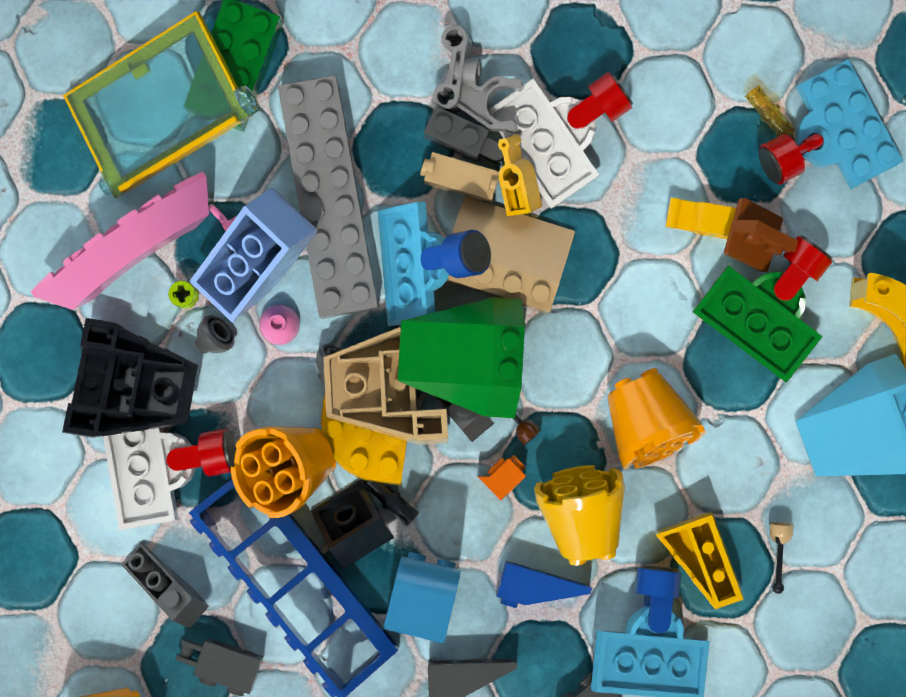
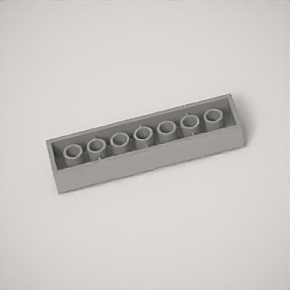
M336 75L279 85L278 91L300 214L317 229V233L306 247L319 318L323 320L378 310L379 306Z

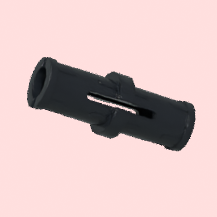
M368 481L364 486L383 504L382 507L385 510L389 509L405 526H408L419 514L415 508L405 501L398 489L395 491L387 483Z

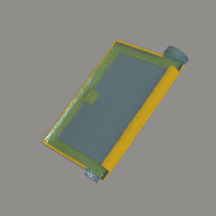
M198 11L190 14L63 95L104 177L99 180V187L105 195L112 194L114 198H119L251 118L253 114L260 110L259 103L253 92L245 85L238 88L201 13Z

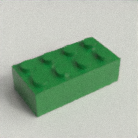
M223 0L211 35L250 112H252L282 30L283 22L278 15L236 0ZM203 54L184 107L191 114L216 121L231 112L232 108L207 58ZM249 119L233 129L244 132Z

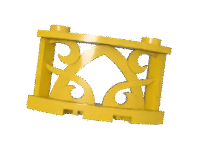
M875 273L867 274V279L852 278L849 307L872 314L891 329L899 348L901 362L906 368V285L893 278Z

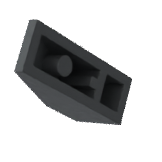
M516 658L428 661L429 697H465L517 669Z

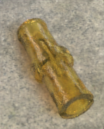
M757 85L744 96L761 116L759 119L762 122H766L777 136L782 134L791 135L796 130L779 110L781 108L778 103L774 104L760 85Z

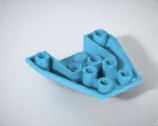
M896 354L866 364L795 421L815 476L906 474V368Z

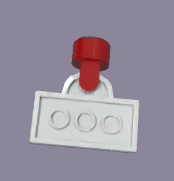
M607 72L587 87L592 95L583 101L572 97H560L549 102L533 78L524 84L521 92H513L489 109L491 116L495 120L502 122L512 120L516 123L518 130L514 134H518L521 138L520 149L522 158L528 160L533 165L539 192L551 209L600 176L584 153L595 136L596 119L606 113L610 121L614 122L633 108L631 106L633 105L632 100L613 73ZM499 131L503 138L514 135L509 132Z
M163 427L103 436L119 530L179 520L174 490L185 486L192 479L197 467H202L208 477L231 473V467L234 466L237 450L232 432L225 428L201 433L198 438V445L193 446L185 437L179 434L163 432Z

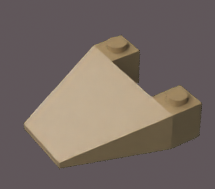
M400 327L323 357L326 416L328 418L418 445L448 443L447 410L417 411L415 388L397 381Z

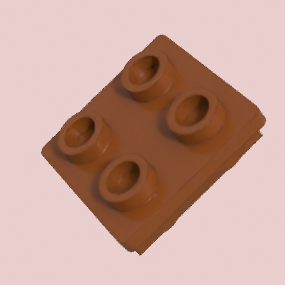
M740 198L727 238L724 254L760 272H768L773 254L782 255V252H795L798 240L780 232L783 222L781 216L746 198Z

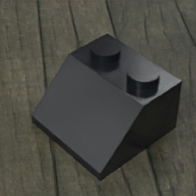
M361 480L311 510L329 550L343 568L348 567L394 538L384 517L366 488H364Z

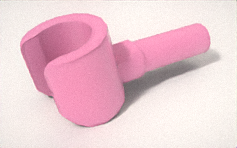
M213 203L209 205V211L219 220L224 230L227 231L236 216L227 220Z

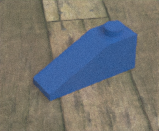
M506 560L496 591V597L501 598V604L517 608L518 604L531 605L591 594L592 587Z

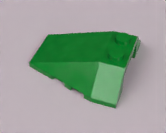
M491 297L402 320L400 326L397 381L484 417L514 419L522 388L525 337L522 299Z

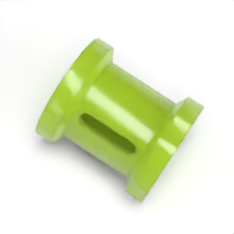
M186 281L175 282L169 289V299L177 307L189 309L199 300L197 288ZM183 288L190 292V296L185 297V302L177 297L178 294L182 293Z

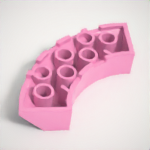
M202 171L174 185V190L168 192L162 198L158 194L141 206L138 212L134 209L117 220L118 224L109 228L103 235L102 233L97 234L83 245L84 248L67 257L63 261L64 266L57 270L56 273L50 272L31 291L32 295L74 310L94 300L110 284L146 257L180 236L194 230L209 215L207 177Z

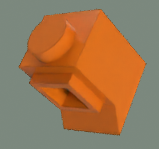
M513 455L510 459L504 460L501 458L487 471L490 474L489 476L477 477L501 501L526 477L522 472L526 467Z

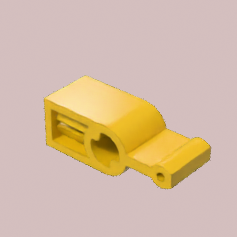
M518 134L500 139L498 143L505 161V165L499 172V182L507 216L531 213L542 207L535 170L528 160L522 158L520 149L521 138Z
M670 198L665 227L727 240L736 208Z

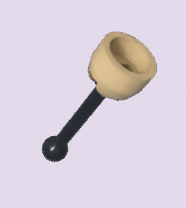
M770 523V537L778 544L776 583L772 587L776 594H781L784 591V585L782 584L784 544L788 543L793 536L794 524Z

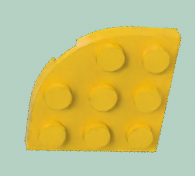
M324 395L321 430L339 466L351 475L364 480L401 485L407 441L328 418L326 416V397Z

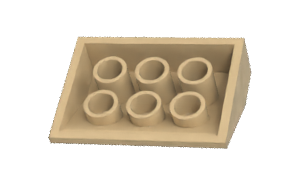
M464 195L452 233L467 230L481 232L490 245L491 261L488 269L481 275L465 278H454L449 275L446 282L496 298L522 299V306L549 314L575 231L524 214L507 216L505 208Z

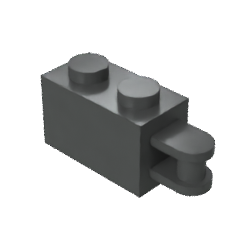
M435 106L423 132L425 139L477 162L479 156L493 163L501 162L504 159L503 152L498 146L499 142L488 138L489 130Z
M212 638L206 639L204 644L189 639L181 640L183 646L180 654H176L175 659L196 667L193 675L199 677L200 683L215 687L216 684L226 686L229 693L238 696H244V693H251L264 656ZM194 649L201 651L198 660L191 658Z

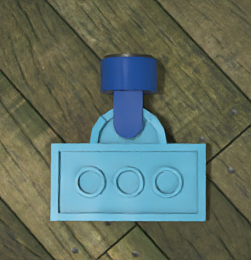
M414 202L378 210L388 326H400L402 320L436 312L434 290L442 287L449 275L454 278H465L481 275L488 269L491 261V249L486 237L477 230L452 233L445 239L437 232H429L426 202Z
M651 565L637 567L635 593L644 594V607L634 612L627 622L625 632L597 630L591 691L651 697H704L710 641L683 638L684 627L681 618L672 612L673 598H679L682 573L679 572V569Z

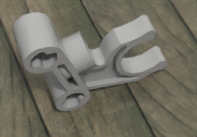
M451 25L443 31L441 39L443 46L452 55L448 83H442L434 90L433 100L435 104L452 114L462 110L492 132L516 133L518 127L514 121L502 122L495 120L491 116L489 103L494 94L502 89H512L521 92L524 88L522 81L519 78L508 79L495 76L479 87L481 61L471 59L472 40L461 26ZM456 37H460L462 42L454 47L452 41ZM453 93L454 99H450L447 104H443V99L449 98V95Z

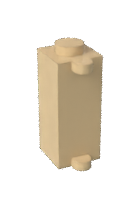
M432 152L430 159H424L420 175L425 176V185L465 195L487 203L492 202L499 179V171Z

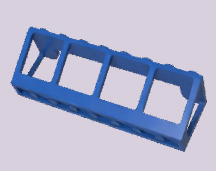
M231 479L189 512L192 516L190 523L198 533L202 534L204 532L211 540L209 546L219 558L224 556L230 563L227 567L236 580L242 579L249 587L246 591L250 598L256 604L260 602L268 611L265 615L271 624L276 628L280 625L287 634L284 639L294 651L297 649L301 651L305 656L303 662L312 674L318 672L325 681L322 683V686L331 697H347L399 650V646L387 631L383 629V626L292 514L280 518H270L267 523L232 550L217 532L218 526L206 511L212 504L235 487ZM276 526L306 561L307 567L270 597L237 556ZM315 573L344 608L345 613L308 644L275 603L309 574ZM352 619L378 650L380 656L345 683L334 669L325 666L313 650L345 622Z

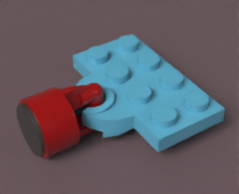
M849 59L796 87L809 113L796 126L794 130L796 131L795 141L789 135L782 134L761 145L758 152L759 161L765 174L772 182L779 185L804 173L805 160L814 164V167L826 168L837 164L850 189L904 162Z

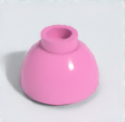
M277 304L270 306L262 313L259 328L262 336L268 342L275 345H284L291 342L297 336L300 329V320L297 313L291 307Z

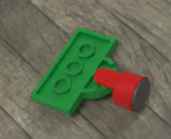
M803 235L795 238L798 240L795 252H784L782 255L791 263L785 272L770 271L759 275L754 281L750 282L727 265L692 311L786 383L823 337L799 319L806 303L802 286L809 277L818 282L833 263L832 257Z

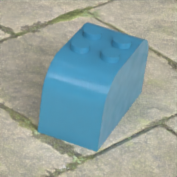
M409 552L408 557L401 556L383 629L444 644L461 570L455 569L456 563L438 559L437 564L425 562V555Z

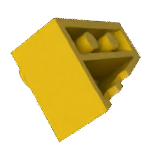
M712 511L656 531L657 538L665 545L677 563L682 566L714 609L744 600L742 589Z

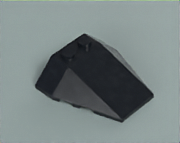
M86 318L80 343L82 354L72 402L68 403L62 433L96 438L188 424L198 365L166 348L163 349L149 342L148 339L133 334L117 323Z

